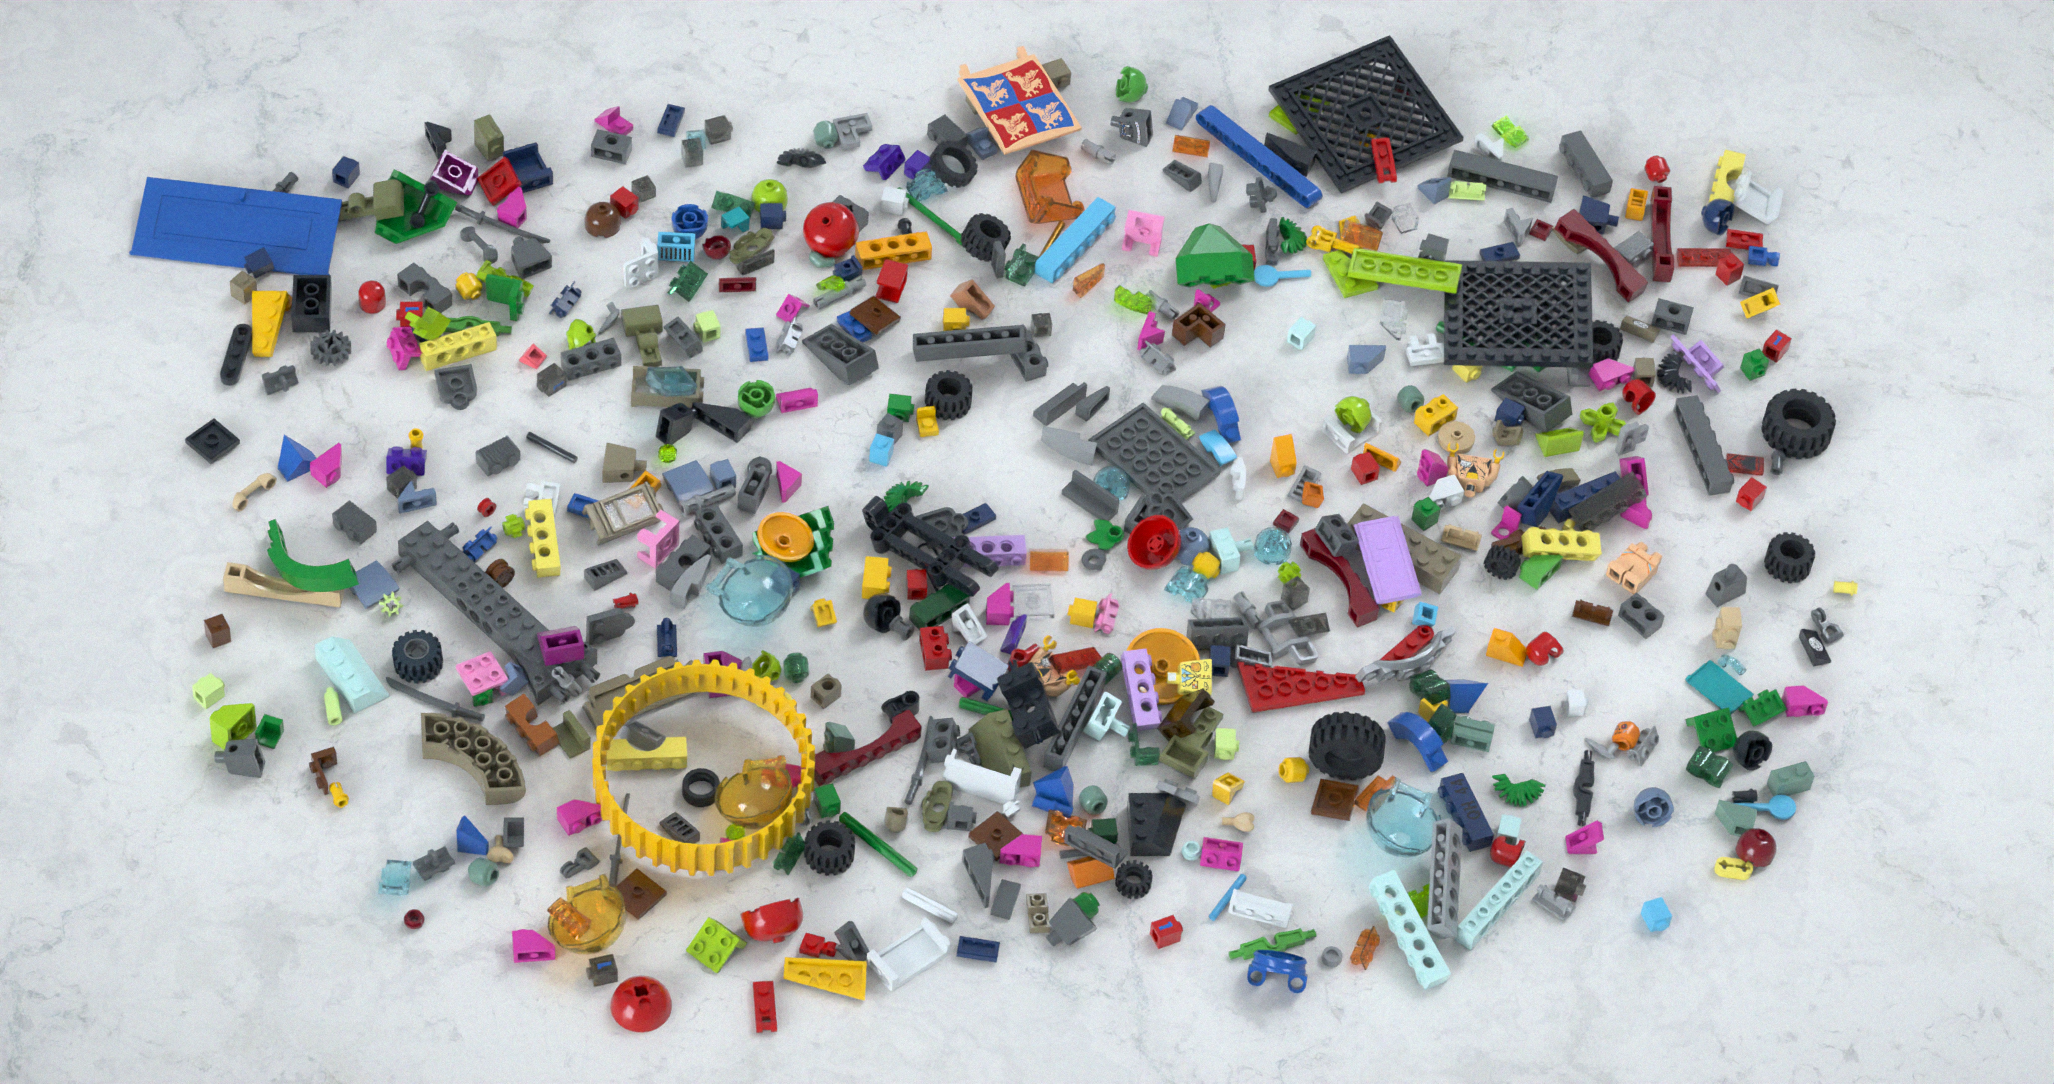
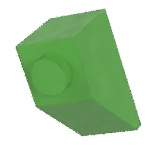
M1533 555L1529 560H1524L1521 564L1519 578L1538 590L1560 569L1563 556Z

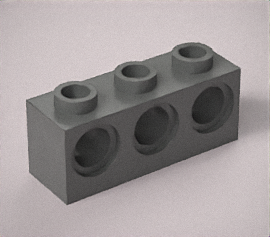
M1024 325L1027 336V353L1010 354L1027 382L1046 376L1048 360L1046 357H1043L1039 345L1035 344L1032 333Z
M610 338L561 352V366L569 381L621 366L622 354L615 339Z
M716 503L695 512V528L701 531L705 543L711 546L715 558H718L723 564L743 555V543Z
M1245 617L1188 619L1186 637L1197 650L1210 649L1211 645H1222L1233 648L1235 644L1247 646L1249 626Z

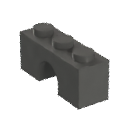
M412 263L397 274L398 287L409 296L416 292H425L422 294L423 307L425 309L430 307L442 313L452 306L451 291L447 287L442 286L435 277H431L423 267Z
M691 535L681 543L675 552L670 553L668 559L663 564L660 563L655 570L656 582L672 591L677 580L686 571L682 566L693 565L707 554L710 555L711 546L696 536Z

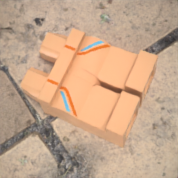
M1639 542L1636 545L1631 543L1621 556L1608 564L1606 576L1619 585L1622 583V587L1634 595L1657 573L1662 555L1657 552H1653L1651 555L1647 554L1648 547L1643 542ZM1615 571L1620 574L1619 577L1615 576L1613 572ZM1629 582L1633 583L1635 586L1631 587L1629 585Z

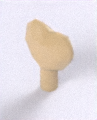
M1244 812L1238 814L1235 818L1222 817V825L1235 826L1243 832H1250L1254 829V824L1252 823L1254 815L1252 813Z
M496 835L495 846L488 851L487 858L495 863H510L513 861V854L507 847H503V836Z

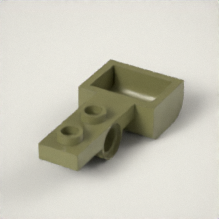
M398 180L375 182L373 184V196L365 197L361 193H352L349 195L348 201L342 202L339 221L368 215H375L376 220L404 216V189L401 182Z
M659 305L621 309V320L626 337H636L642 365L647 367L662 366L657 333L663 332V321Z
M1211 707L1204 708L1193 724L1197 728L1194 733L1183 739L1174 735L1160 754L1159 762L1195 779L1208 759L1209 752L1202 748L1206 747L1210 742L1213 732L1222 721L1224 714Z

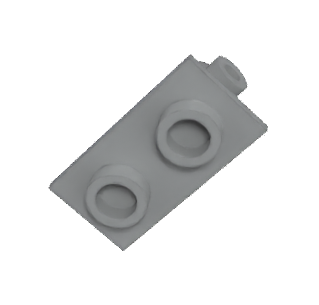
M796 317L791 322L787 321L782 329L784 334H781L776 342L778 345L776 353L780 349L786 355L794 352L797 341L803 331L802 325L794 322Z
M1145 341L1147 347L1140 350L1141 358L1150 365L1156 360L1153 367L1161 374L1168 375L1171 372V367L1176 370L1173 363L1175 360L1166 353L1164 355L1155 343L1150 344Z
M1653 726L1652 729H1643L1640 733L1638 744L1627 752V757L1630 760L1637 759L1640 766L1648 759L1651 751L1659 742L1656 726Z
M1540 884L1537 888L1538 892L1532 898L1533 901L1564 921L1576 909L1571 901H1567L1560 895L1558 896L1547 885L1543 886Z

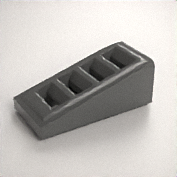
M1173 160L1162 169L1166 175L1189 192H1192L1202 184L1200 172L1177 160Z
M1105 386L1080 400L1076 404L1075 414L1087 422L1109 400L1110 387Z
M617 559L584 570V578L594 591L627 574L626 569ZM616 566L619 571H616L613 567Z
M1235 644L1231 651L1230 666L1237 668V662H1244V665L1255 666V664H1262V667L1272 668V653Z
M677 812L672 813L659 822L675 841L691 844L700 841V832ZM674 819L676 820V821L673 822L672 824H670V825L668 824V823L671 822L672 820H674Z

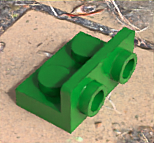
M1766 689L1757 694L1759 698L1754 700L1751 697L1742 702L1744 706L1738 708L1739 712L1745 711L1753 727L1787 710L1776 689L1771 692Z

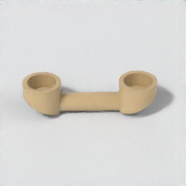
M270 473L258 476L254 482L241 492L235 494L233 508L238 512L245 509L248 504V499L245 497L260 486L270 490L276 484L277 478Z

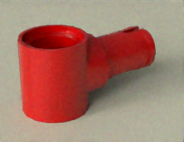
M1034 643L1025 650L1014 649L1007 664L1009 665V661L1011 660L1012 662L1013 659L1017 660L1018 667L1028 664L1040 646L1037 647V644ZM1010 665L1007 668L1009 672L1011 671Z

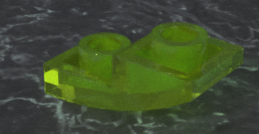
M1507 115L1491 125L1507 143L1515 148L1530 140L1521 126L1516 127Z
M1121 285L1115 288L1114 301L1138 313L1148 314L1149 311L1151 312L1152 300L1140 291L1133 295Z

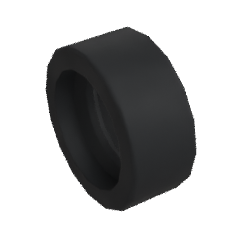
M697 768L685 775L682 782V795L688 804L695 807H707L717 801L720 794V780L713 771L706 768ZM697 781H705L713 786V790L707 794L700 795L693 793L689 786Z

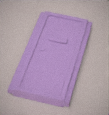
M1399 516L1355 524V533L1359 540L1360 550L1376 604H1385L1421 596L1422 593Z

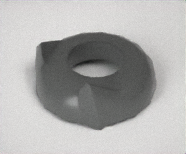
M761 456L752 459L747 466L748 473L752 467L764 466L765 471L772 474L770 460Z
M1089 549L1082 555V564L1090 570H1102L1106 562V554L1102 549ZM1098 558L1099 562L1091 564L1089 560Z

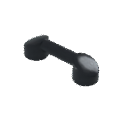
M429 180L425 183V194L418 210L411 215L410 224L414 228L423 227L425 223L424 213L429 201L439 191V184L434 180Z

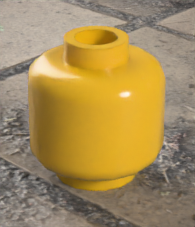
M465 272L456 279L455 288L463 299L475 300L481 296L483 284L474 273Z
M1207 551L1204 553L1199 552L1191 563L1193 571L1204 580H1208L1211 577L1216 578L1221 571L1219 568L1220 560Z
M1288 757L1279 764V776L1286 783L1303 782L1309 774V766L1302 757Z

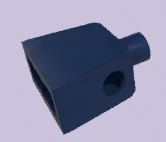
M1583 195L1579 213L1591 226L1595 227L1599 234L1605 233L1606 225L1614 227L1618 225L1619 216L1609 215L1610 205L1608 203Z

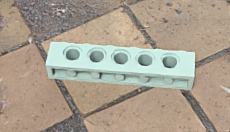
M1526 851L1458 925L1457 936H1455L1454 940L1471 951L1540 875L1543 861L1529 851Z
M1395 870L1373 878L1369 885L1370 894L1373 898H1376L1381 914L1387 918L1389 929L1395 933L1398 945L1407 955L1408 964L1414 968L1419 984L1423 985L1424 989L1427 990L1446 982L1451 973ZM1385 893L1391 894L1393 898L1387 897ZM1395 911L1401 912L1402 916L1396 914ZM1404 928L1410 929L1412 933L1406 932ZM1414 945L1419 946L1421 950L1415 949ZM1423 963H1428L1431 968L1425 967Z

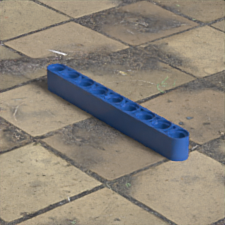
M1209 105L1196 114V121L1202 128L1303 207L1309 208L1322 199V192L1315 184L1216 107Z

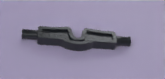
M1588 750L1584 751V759H1581L1579 775L1573 786V794L1576 798L1575 815H1578L1577 824L1581 826L1582 822V827L1586 825V817H1589L1593 792L1583 787H1592L1595 781V762L1591 761V750H1589V754Z

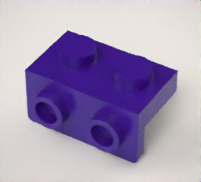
M883 144L868 158L863 167L865 171L879 172L882 180H887L906 158L900 145Z
M400 446L388 448L386 473L424 476L427 450H422L419 447L403 449Z

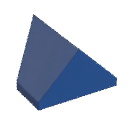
M284 434L278 470L288 482L310 472V463L316 457L312 451Z
M1465 679L1445 680L1449 713H1469L1489 683Z
M1064 766L1033 782L1038 796L1052 801L1055 799L1057 803L1073 807L1074 784L1068 766Z
M465 815L461 817L456 829L457 852L487 855L489 851L487 839Z

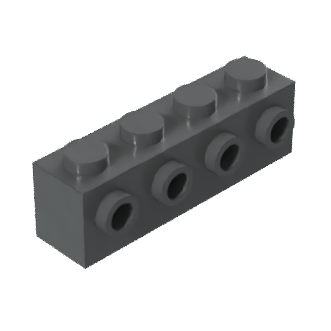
M1582 131L1562 135L1559 150L1566 157L1568 165L1573 168L1576 177L1580 179L1584 190L1588 192L1591 198L1610 193L1613 180Z

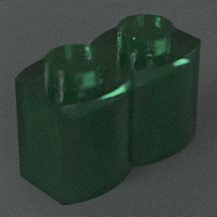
M1430 669L1410 677V691L1420 697V700L1425 698L1431 705H1435L1451 698L1449 684L1440 678L1434 670Z
M1698 746L1688 761L1686 770L1691 775L1703 779L1708 784L1721 788L1731 773L1733 763L1726 757L1716 755L1709 748Z

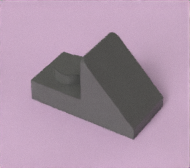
M848 921L834 932L840 942L836 949L848 961H865L867 959V953L870 951L853 921Z

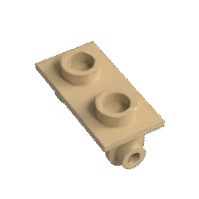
M1449 524L1444 527L1441 541L1478 551L1482 534H1479L1478 531L1474 532L1467 529L1463 531L1462 528Z

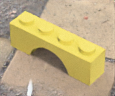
M1725 149L1724 155L1719 156L1717 166L1720 169H1716L1714 179H1717V181L1713 182L1711 191L1714 194H1710L1709 202L1719 198L1734 202L1735 191L1728 186L1727 182L1738 179L1741 175L1746 154Z
M666 737L664 743L652 751L637 750L626 739H613L610 743V750H607V770L638 771L641 769L687 768L686 737Z

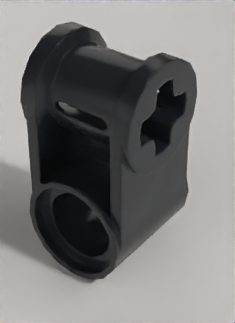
M906 691L895 698L888 699L882 704L881 709L887 713L891 724L892 717L907 710H910L914 716L918 714L920 707L919 694L915 691Z

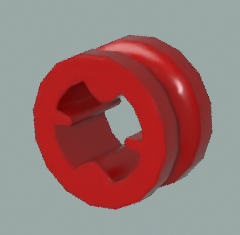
M490 498L483 499L477 507V511L482 513L484 517H489L496 510V504Z

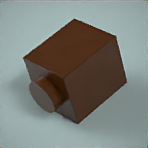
M223 614L204 620L205 635L212 648L231 642L230 627Z

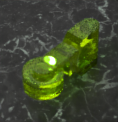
M831 275L816 283L819 290L831 289L840 292L845 289V283L840 276Z

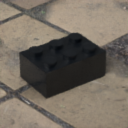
M293 275L292 332H326V330L330 332L331 275Z

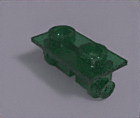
M797 832L796 836L794 835L792 838H787L781 849L782 852H779L773 861L774 869H784L788 876L804 851L805 842L800 832Z

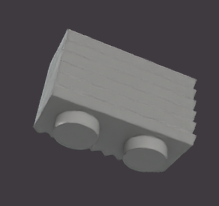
M1638 231L1615 246L1614 249L1619 251L1621 256L1635 268L1641 260L1648 259L1652 255L1654 243Z

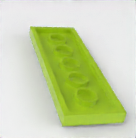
M1354 248L1348 269V277L1456 293L1462 264Z

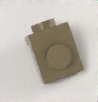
M1497 420L1492 430L1493 437L1496 439L1498 446L1519 445L1524 433L1522 426L1504 427L1502 420Z

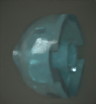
M1107 466L1095 474L1093 479L1095 483L1118 497L1119 500L1127 498L1130 491V482L1125 471L1116 466Z
M1268 527L1260 531L1256 536L1254 554L1259 561L1268 565L1270 563L1280 565L1290 558L1292 542L1290 536L1283 529Z

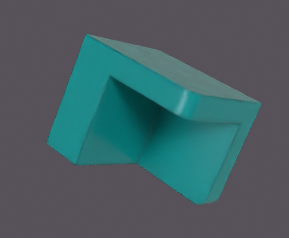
M740 206L721 215V227L723 229L727 227L733 229L738 226L743 233L749 230L750 218Z

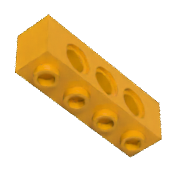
M927 231L856 242L855 256L863 270L882 267L885 259L903 264L931 260L932 245Z

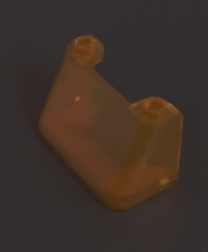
M1031 150L1018 167L1015 176L1030 223L1043 224L1060 220L1077 219L1085 211L1081 201H1074L1072 204L1065 182L1072 170L1068 157Z

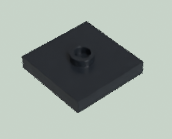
M213 418L186 437L185 443L212 464L239 445L240 439Z

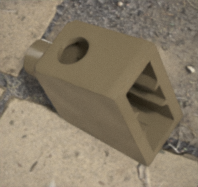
M606 443L602 483L632 482L635 471L645 472L647 461L636 460V449Z

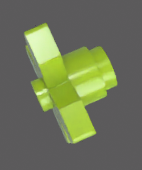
M1613 402L1603 404L1597 411L1591 408L1581 410L1579 416L1583 424L1593 426L1590 436L1595 443L1604 441L1607 432L1619 436L1621 427L1626 424L1625 421L1615 418L1618 409Z

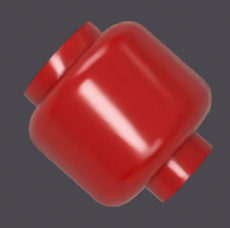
M1656 155L1646 160L1644 170L1649 180L1652 182L1657 181L1658 183L1666 181L1667 176L1670 174V168L1666 159Z

